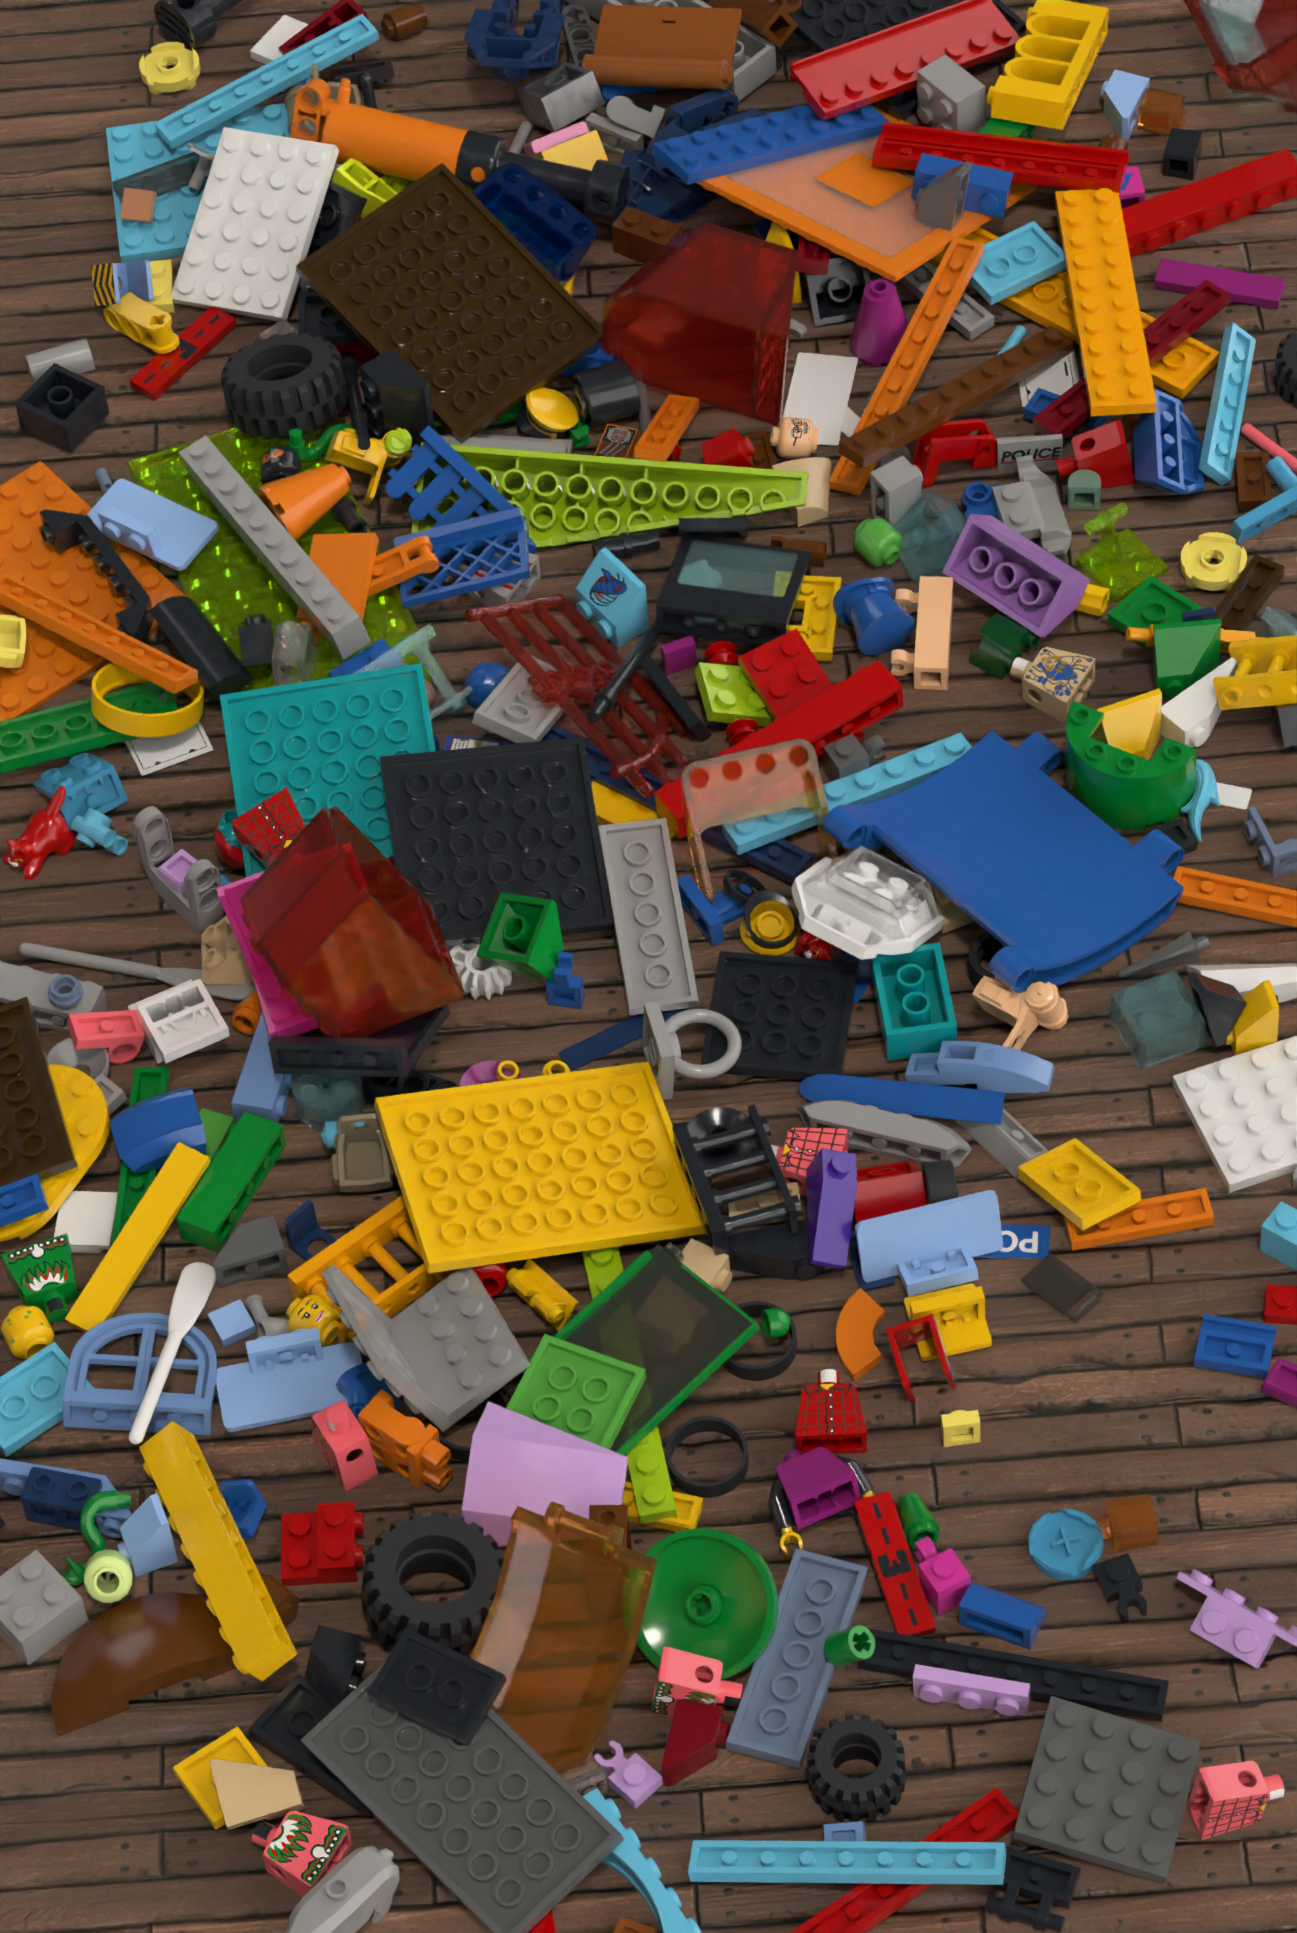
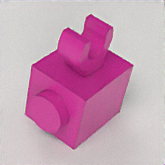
M928 1536L915 1542V1547L918 1550L915 1553V1557L920 1563L918 1564V1574L925 1597L937 1615L940 1616L959 1606L966 1590L971 1585V1575L952 1548L938 1554L936 1547Z

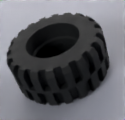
M296 332L281 336L275 334L270 335V338L264 340L262 338L255 340L253 344L240 348L237 354L233 353L221 372V384L231 422L244 434L247 433L255 438L262 436L265 440H273L279 437L281 439H290L289 431L295 428L302 431V436L308 434L311 430L317 431L323 428L326 422L331 423L336 419L337 414L342 412L348 399L340 353L325 338L320 336L314 337L310 333L297 335Z
M432 1512L431 1516L423 1517L422 1513L410 1515L407 1522L400 1519L390 1525V1532L382 1531L375 1538L374 1545L369 1547L365 1556L361 1599L362 1610L366 1614V1622L372 1631H378L377 1638L386 1646H389L391 1643L396 1645L404 1629L407 1628L465 1656L470 1654L472 1646L475 1649H480L488 1642V1635L492 1636L496 1633L500 1626V1618L504 1616L508 1585L506 1559L504 1553L497 1550L498 1543L492 1535L487 1534L484 1536V1528L475 1522L469 1525L464 1522V1517L454 1514L452 1518L444 1517L443 1512ZM439 1570L456 1576L469 1590L456 1600L435 1604L423 1602L412 1597L400 1584L417 1572Z

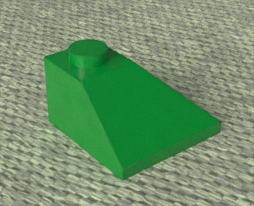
M1221 619L1153 625L1152 672L1155 690L1158 688L1161 690L1162 698H1174L1220 666Z
M500 892L476 956L526 977L552 981L554 968L558 966L559 951L563 952L564 950L556 902L549 899Z

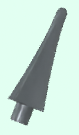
M1190 931L1153 954L1120 970L1118 976L1119 978H1125L1155 969L1200 962L1198 952L1210 948L1206 935L1193 939Z

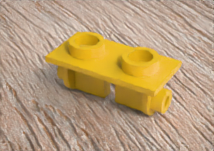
M528 1259L523 1269L512 1268L506 1274L508 1286L553 1327L560 1331L565 1326L579 1302L534 1261Z

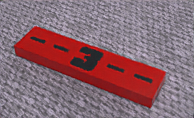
M209 307L178 335L180 344L175 350L156 355L129 380L131 388L155 401L237 326L236 318L218 308Z
M890 1491L855 1500L853 1506L895 1632L915 1637L934 1633L936 1626Z

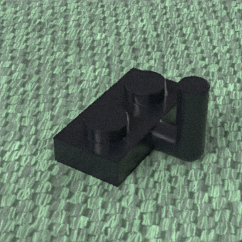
M389 58L330 71L331 80L334 82H341L342 78H348L351 81L350 84L357 85V87L361 84L364 105L376 109L378 108L373 85L384 84L388 82V78L395 77L393 65Z

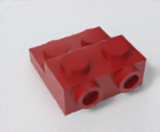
M355 1502L317 1504V1512L281 1514V1582L284 1586L358 1582V1567L364 1566L363 1544H357V1535L364 1534L363 1512H356Z

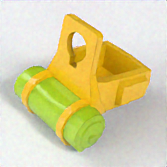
M344 428L343 431L334 433L325 460L371 475L363 504L369 505L374 499L383 468H390L399 464L411 448L412 438L406 429L397 428L396 430H391L382 439L370 438V448L361 450L357 444L355 429Z

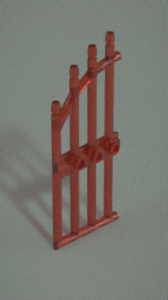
M562 593L472 608L465 611L467 622L480 621L529 673L531 677L528 678L527 682L533 687L532 692L537 698L546 704L556 702L614 765L610 769L613 779L625 777L637 788L641 795L650 798L653 796L654 790L638 770L647 767L653 775L657 776V779L662 784L674 781L672 774L657 759L661 750L668 758H671V761L676 766L685 768L688 765L686 756L668 738V726L677 735L686 737L689 734L687 725L680 720L677 714L636 671L633 672L623 687L632 686L655 711V723L623 689L617 694V704L652 740L649 746L646 747L612 710L604 712L601 717L610 729L637 756L629 761L569 698H582L592 707L594 697L597 695L596 693L601 688L607 687L625 660ZM557 607L607 661L596 662L547 609ZM532 612L582 666L576 665L571 667L521 613ZM506 616L556 671L549 670L545 672L496 618Z

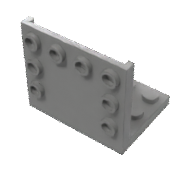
M334 1264L322 1273L329 1285L325 1291L337 1307L341 1306L343 1311L339 1313V1316L350 1331H355L356 1336L352 1339L358 1349L371 1359L366 1364L373 1375L379 1381L385 1378L387 1386L396 1397L399 1398L404 1395L403 1398L406 1404L416 1415L422 1412L442 1432L531 1365L472 1267L457 1269L393 1319L384 1313Z

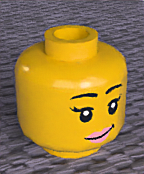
M308 1295L303 1299L296 1298L287 1309L286 1316L289 1317L287 1325L291 1332L297 1329L318 1327L321 1346L323 1347L329 1346L337 1337L336 1325L340 1323L338 1321L339 1312L334 1306L318 1295Z

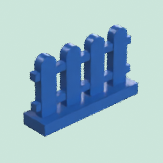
M429 425L420 434L426 440L421 448L415 444L410 449L415 454L398 472L392 468L388 473L391 479L386 485L387 494L393 499H401L408 493L414 499L409 506V515L416 521H423L431 515L437 521L432 528L468 520L475 513L479 516H484L515 508ZM441 457L449 462L444 469L436 463ZM431 469L437 474V477L420 494L413 486ZM464 478L472 484L467 491L459 485ZM454 491L460 498L442 515L436 508ZM487 500L495 506L490 513L482 507ZM484 549L471 552L470 554L479 557Z

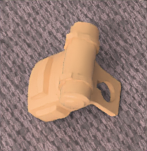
M984 976L972 993L975 1001L983 1011L1014 1026L1003 1046L1012 1048L1015 1039L1018 1037L1013 1046V1049L1021 1050L1028 1037L1038 1025L1049 1030L1061 1029L1067 1023L1069 1017L1066 1001L1060 998L1058 988L1050 982L1032 983L1026 992L1014 993L996 976L994 978Z

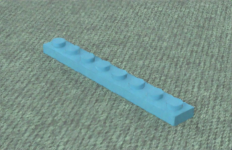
M361 14L155 122L156 131L168 146L173 149L308 78L312 63L317 64L319 72L378 41V31Z
M960 732L847 777L834 780L722 823V834L737 855L823 823L826 815L836 806L873 802L909 789L947 767L970 750L972 746Z
M693 1840L688 1875L690 1882L1003 1885L1006 1847L1005 1842Z

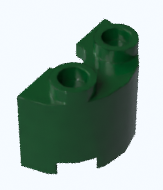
M996 613L979 631V634L984 637L976 651L971 649L969 663L1002 680L1011 670L1014 660L1017 657L1022 658L1021 652L1027 653L1030 649H1035L1041 637L1008 615L1004 614L1002 616Z

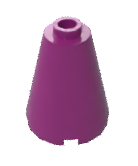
M878 279L869 282L865 286L850 335V346L854 357H857L863 364L872 367H882V363L890 362L909 325L896 288L890 281Z

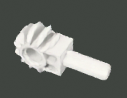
M480 943L418 949L430 956L441 955L449 958L453 965L454 978L457 985L460 986L463 995L471 993L474 1000L481 995H485L490 1000L493 993L503 995L504 987L511 986V970L476 956Z

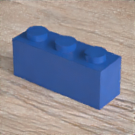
M922 153L915 171L911 198L916 199L919 189H924L932 178L964 162ZM972 164L964 210L1003 218L1009 200L1014 173Z

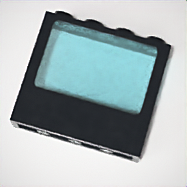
M683 534L656 604V632L761 646L788 633L789 620L805 575L811 576L812 552Z

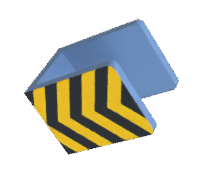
M149 260L91 266L95 306L120 304V297L128 292H132L146 302L154 300Z

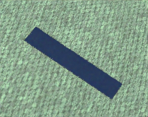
M689 1008L661 1011L664 1022L679 1012L689 1010ZM636 1014L560 1051L559 1055L569 1069L573 1071L642 1037L643 1014Z

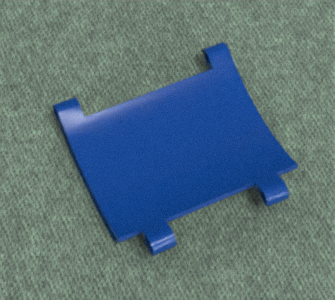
M992 730L957 760L921 783L881 800L863 804L836 806L826 815L822 823L824 831L844 848L870 850L887 846L1005 947L993 956L989 967H991L992 974L1014 993L1026 992L1027 988L1036 982H1050L1058 986L1079 978L1111 961L1166 921L1184 890L1181 884L1168 875L1182 862L1185 856L1184 849L1159 829L1149 832L1135 846L1124 839L1046 775L1059 765L1062 757L1065 758V753L1040 732L1030 735L1015 749Z

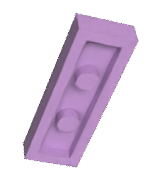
M916 1664L913 1674V1696L930 1703L943 1701L959 1704L961 1707L971 1710L983 1708L995 1710L1005 1716H1015L1017 1714L1027 1716L1030 1705V1684Z

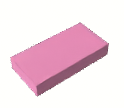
M583 121L524 144L525 154L528 156L588 133L589 129L586 122Z

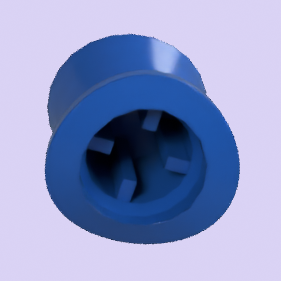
M876 577L849 583L839 589L833 598L835 613L842 622L853 626L858 648L867 655L884 654L898 648L910 638L914 631L913 618L892 598L895 586L890 578Z

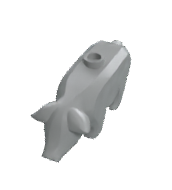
M375 1846L360 1847L351 1852L298 1902L289 1916L287 1930L284 1933H355L368 1919L371 1923H378L389 1912L393 1894L400 1880L399 1867L391 1861L394 1857L393 1852L387 1848L379 1850ZM274 1931V1932H271V1933H282V1932H280V1931Z

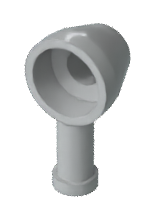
M254 1294L245 1300V1306L251 1312L256 1323L258 1338L261 1336L292 1333L287 1325L288 1319L268 1316L263 1306L264 1301L260 1295Z

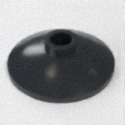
M715 1107L696 1115L689 1122L687 1128L691 1137L697 1136L700 1139L750 1125V1119L736 1109ZM753 1138L703 1152V1156L699 1157L700 1162H707L710 1165L752 1153L756 1141Z

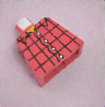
M791 1128L788 1131L784 1147L771 1145L785 1182H798L799 1194L807 1197V1167L822 1148L848 1153V1129Z
M339 1401L311 1417L313 1441L345 1492L378 1476L367 1434L345 1401ZM353 1450L355 1460L347 1461V1455Z
M1254 1761L1200 1768L1186 1807L1200 1840L1260 1821L1267 1801L1284 1797L1283 1781L1278 1774L1263 1777L1258 1764Z

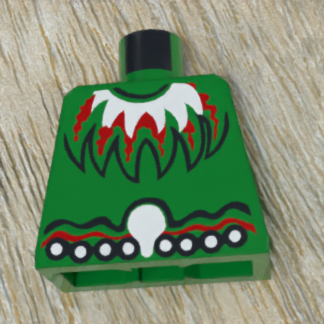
M67 1233L1 1254L7 1277L24 1306L40 1308L43 1312H46L50 1322L64 1320L69 1313L66 1305L76 1302L79 1297L74 1257Z

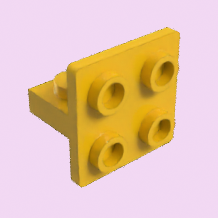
M973 1283L910 1296L904 1299V1306L909 1321L933 1314L940 1329L948 1356L992 1346V1338L985 1319V1296L981 1286L975 1287ZM922 1329L913 1330L912 1333L919 1332ZM934 1338L916 1343L922 1361L939 1358Z

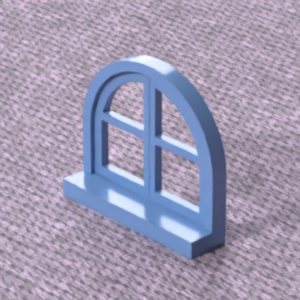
M132 1313L117 1316L91 1328L79 1339L71 1353L62 1400L64 1427L131 1431L147 1390L150 1368H155L159 1359L158 1357H152L156 1334L168 1336L169 1315ZM193 1325L182 1338L181 1343L194 1354L196 1360L174 1358L171 1369L198 1370L195 1394L161 1392L146 1432H159L170 1422L174 1421L194 1435L211 1436L212 1407L217 1378V1358L210 1340L201 1330ZM142 1333L139 1356L96 1354L100 1348L114 1339ZM89 1364L136 1366L133 1390L85 1388Z

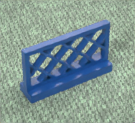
M520 507L394 538L395 548L417 537L428 536L433 545L431 552L437 556L438 561L454 557L447 565L439 562L438 570L440 572L432 581L424 577L427 573H421L400 583L401 603L404 609L531 578L527 545L529 530ZM517 541L510 549L502 546L507 542ZM485 549L479 557L470 554L471 552ZM495 552L504 555L495 565L487 562ZM413 556L410 558V560H413L419 556ZM465 559L472 564L462 573L456 570V568ZM512 560L521 563V568L510 571L504 570ZM481 567L489 571L482 578L475 579L472 577ZM449 575L457 578L452 585L445 587L441 585ZM417 583L426 586L420 593L409 595V592Z

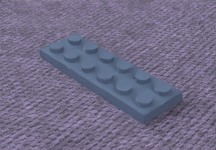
M795 1549L778 1596V1617L775 1631L766 1650L753 1665L726 1740V1748L728 1750L801 1769L837 1667L830 1663L824 1651L825 1640L830 1634L851 1627L869 1576L868 1567Z

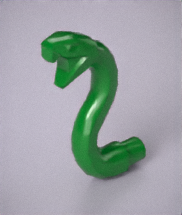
M345 423L336 424L327 429L317 442L308 449L305 448L302 431L295 428L289 431L290 440L288 441V446L299 454L301 461H312L328 449L335 432L343 431L344 428H354Z
M115 1490L102 1491L90 1497L85 1503L80 1515V1528L91 1546L90 1558L96 1552L106 1550L104 1538L94 1525L96 1514L105 1509L129 1508L131 1505L130 1493H116ZM66 1556L68 1568L61 1576L71 1586L83 1583L87 1562L80 1565Z

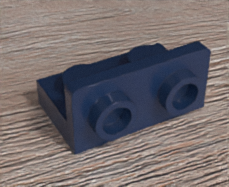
M32 1467L20 1499L27 1521L81 1531V1511L90 1497L101 1492L103 1485L102 1481L97 1478Z

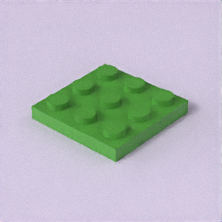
M544 1334L530 1361L531 1365L526 1369L506 1409L610 1450L647 1377L646 1370Z

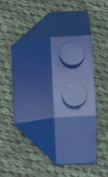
M1154 389L1156 413H1141L1133 433L1135 480L1161 492L1175 494L1201 492L1204 489V474L1198 468L1202 443L1191 421L1183 413L1184 407L1181 401Z

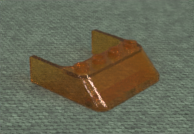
M792 739L694 761L683 769L681 774L683 818L698 887L708 901L713 900L714 895L700 834L710 827L803 807L810 810L815 816L824 858L828 857L839 862L835 839L822 828L824 818L829 811L816 752L813 745L808 741Z

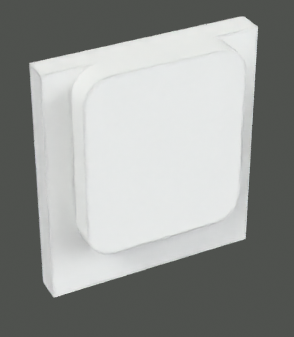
M72 1191L59 1208L54 1237L67 1233L72 1252L101 1253L104 1250H109L111 1248L118 1192Z

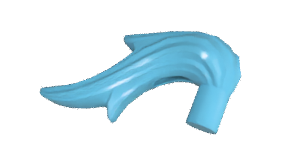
M1197 759L1195 792L1190 802L1181 808L1180 812L1188 814L1190 832L1197 842H1201L1200 823L1203 812L1210 803L1220 806L1213 770L1208 763Z

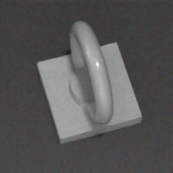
M658 1001L644 1003L642 1049L646 1062L650 1063L663 1100L673 1099L674 1071L686 1077L705 1079L725 1073L737 1062L742 1049L741 1036L733 1022L724 1015L708 1009H689L673 1015L664 1022ZM690 1023L713 1025L725 1035L728 1042L727 1051L719 1060L710 1064L698 1065L688 1063L681 1059L680 1044L675 1032L680 1027Z

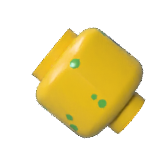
M17 1306L13 1308L1 1325V1333L9 1350L15 1357L27 1360L54 1341V1331L45 1313L35 1306Z

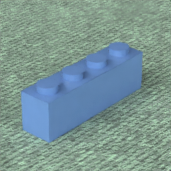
M263 1011L231 1102L234 1119L237 1123L245 1111L278 1123L280 1116L285 1117L288 1110L289 1099L287 1095L289 1089H294L297 1083L298 1074L274 1073L268 1046L271 1038Z

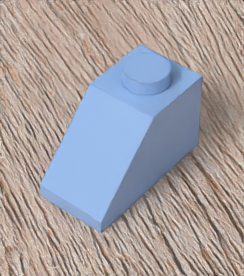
M1114 70L1109 81H1104L1100 98L1104 99V113L1119 136L1128 141L1149 102L1150 78Z
M158 1494L150 1495L119 1528L123 1542L117 1544V1548L130 1561L135 1577L178 1562L170 1526Z

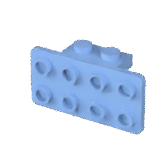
M118 479L87 514L105 537L177 571L184 570L218 531L216 521L126 479Z
M993 1190L863 1220L855 1226L863 1280L871 1282L899 1275L908 1297L979 1280L978 1269L972 1257L996 1252L1003 1247L998 1197Z
M318 1327L297 1329L292 1333L261 1336L256 1340L246 1341L249 1362L217 1369L216 1386L224 1429L228 1432H235L311 1417L339 1401H345L348 1405L347 1397L336 1387V1383L340 1376L348 1369L362 1364L360 1350L354 1342L322 1347Z

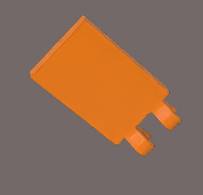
M376 533L314 534L309 557L356 611L363 622L379 543ZM298 606L296 618L300 623L299 634L306 635L305 644H308V640L309 644H318L321 632Z

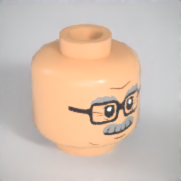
M783 417L778 427H772L770 446H776V452L780 458L802 459L809 458L811 453H816L818 428H814L811 420Z

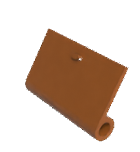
M603 4L594 53L584 56L582 67L593 71L598 85L725 90L728 84L732 83L734 77L732 63L742 10L733 8Z

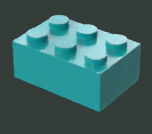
M940 942L920 945L911 953L898 955L877 954L876 958H871V979L887 1061L910 1058L913 1053L940 1052L942 1041H957V1024Z

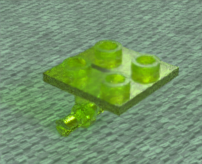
M1123 502L1110 510H1101L1098 512V517L1084 523V529L1089 536L1100 531V544L1076 557V563L1101 587L1110 589V596L1116 602L1129 595L1150 575L1158 578L1169 571V567L1129 528L1117 534L1115 521L1129 514V509Z

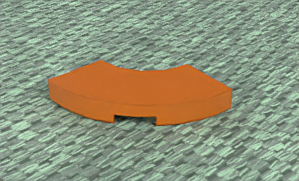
M861 1288L848 1299L842 1308L836 1326L837 1354L843 1369L854 1382L882 1362V1354L874 1344L873 1337L876 1327L885 1318V1310Z

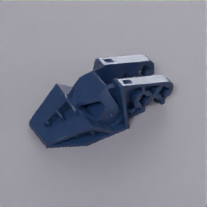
M494 0L491 10L475 9L464 36V41L468 45L467 61L478 66H492V74L500 80L507 82L521 81L529 76V72L536 73L539 70H551L552 66H557L560 37L565 21V14H561L564 8V0H540V10H536L533 13V24H525L524 34L518 35V31L515 30L520 0Z
M727 89L711 90L672 105L668 109L664 128L649 142L647 150H625L620 164L630 167V184L625 208L630 206L672 223L689 219L719 194L708 191L697 183L689 185L684 183L652 155L653 143L767 114L757 108H752L733 116L738 110L737 95Z

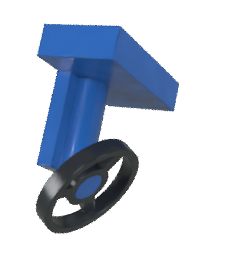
M738 870L727 872L723 878L725 890L708 898L703 895L689 874L677 879L682 907L712 947L724 942V925L744 916L745 904L748 898L755 893L747 882L758 891L766 890L756 878ZM729 878H739L740 881L735 886H732Z

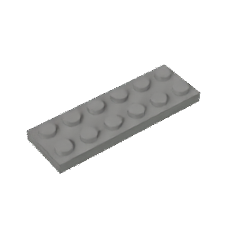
M661 818L598 826L629 1015L643 1014L644 1003L658 1001L661 1011L698 1007L699 999L667 819Z

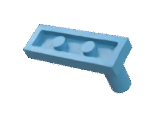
M1281 456L1271 459L1266 464L1265 469L1282 489L1283 493L1234 520L1229 535L1236 539L1237 545L1297 512V476Z

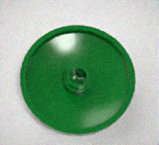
M687 1529L663 1538L640 1560L629 1586L627 1599L628 1619L638 1646L656 1667H659L663 1646L721 1661L723 1663L721 1680H725L745 1671L766 1650L777 1623L778 1594L768 1565L761 1555L746 1541L732 1533L719 1529Z

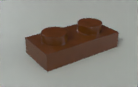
M1236 452L1235 464L1239 510L1255 509L1272 499L1270 474L1265 469L1266 464L1269 462V452Z

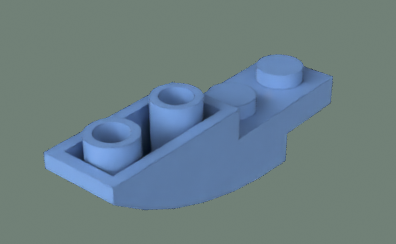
M942 1041L940 1052L911 1054L905 1078L906 1082L930 1085L977 1084L978 1090L1004 1093L1049 1092L1054 1066L1053 1063L1035 1055L1001 1045L972 1041Z

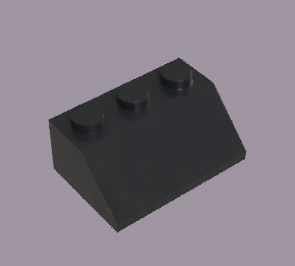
M389 349L360 366L362 379L360 387L364 393L365 404H363L367 415L369 437L382 439L391 430H396L397 428L406 429L412 438L411 448L415 444L421 448V442L425 443L426 440L420 434L428 425L435 431L430 385L397 353Z

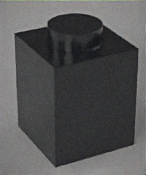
M1171 128L1163 154V176L1194 180L1201 157L1202 132Z

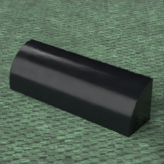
M174 596L159 602L149 610L150 614L189 666L198 670V678L207 690L219 701L220 695L240 692L254 680L193 599L187 596Z

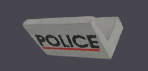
M1036 434L996 438L998 471L1017 469V457L1032 455L1034 464L1037 467L1057 466L1056 460L1063 458L1062 434Z

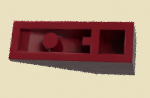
M340 0L278 47V50L282 55H285L361 14L368 19L367 13L354 0Z

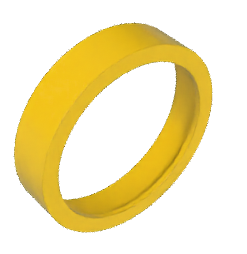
M112 662L102 667L92 679L91 710L101 724L122 734L136 737L175 735L190 729L201 719L204 708V684L198 678L197 683L181 691L191 699L192 703L179 710L159 714L130 712L109 704L103 697L111 690L120 686L133 683H149L150 681Z

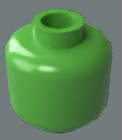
M869 518L860 523L853 535L854 549L868 563L878 567L885 564L890 565L899 558L902 536L886 520L882 518Z

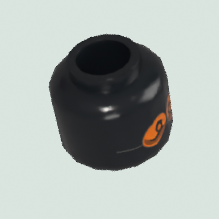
M276 446L265 451L260 458L259 467L262 484L302 472L299 454L292 448Z

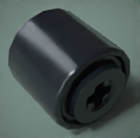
M623 358L573 374L571 385L573 402L579 417L589 428H595L640 413L641 405L638 389L631 370Z

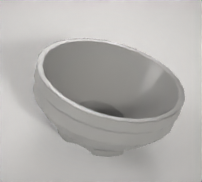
M71 1037L57 1043L47 1055L48 1064L65 1065L78 1070L86 1069L90 1071V1077L93 1080L100 1073L107 1077L110 1070L109 1055L106 1048L75 1050Z

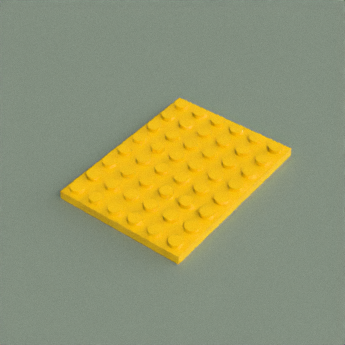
M649 1062L375 1098V1112L428 1273L707 1234L675 1151L673 1126Z

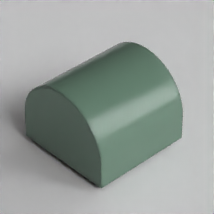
M1088 469L1073 472L1068 479V509L1100 510V476Z

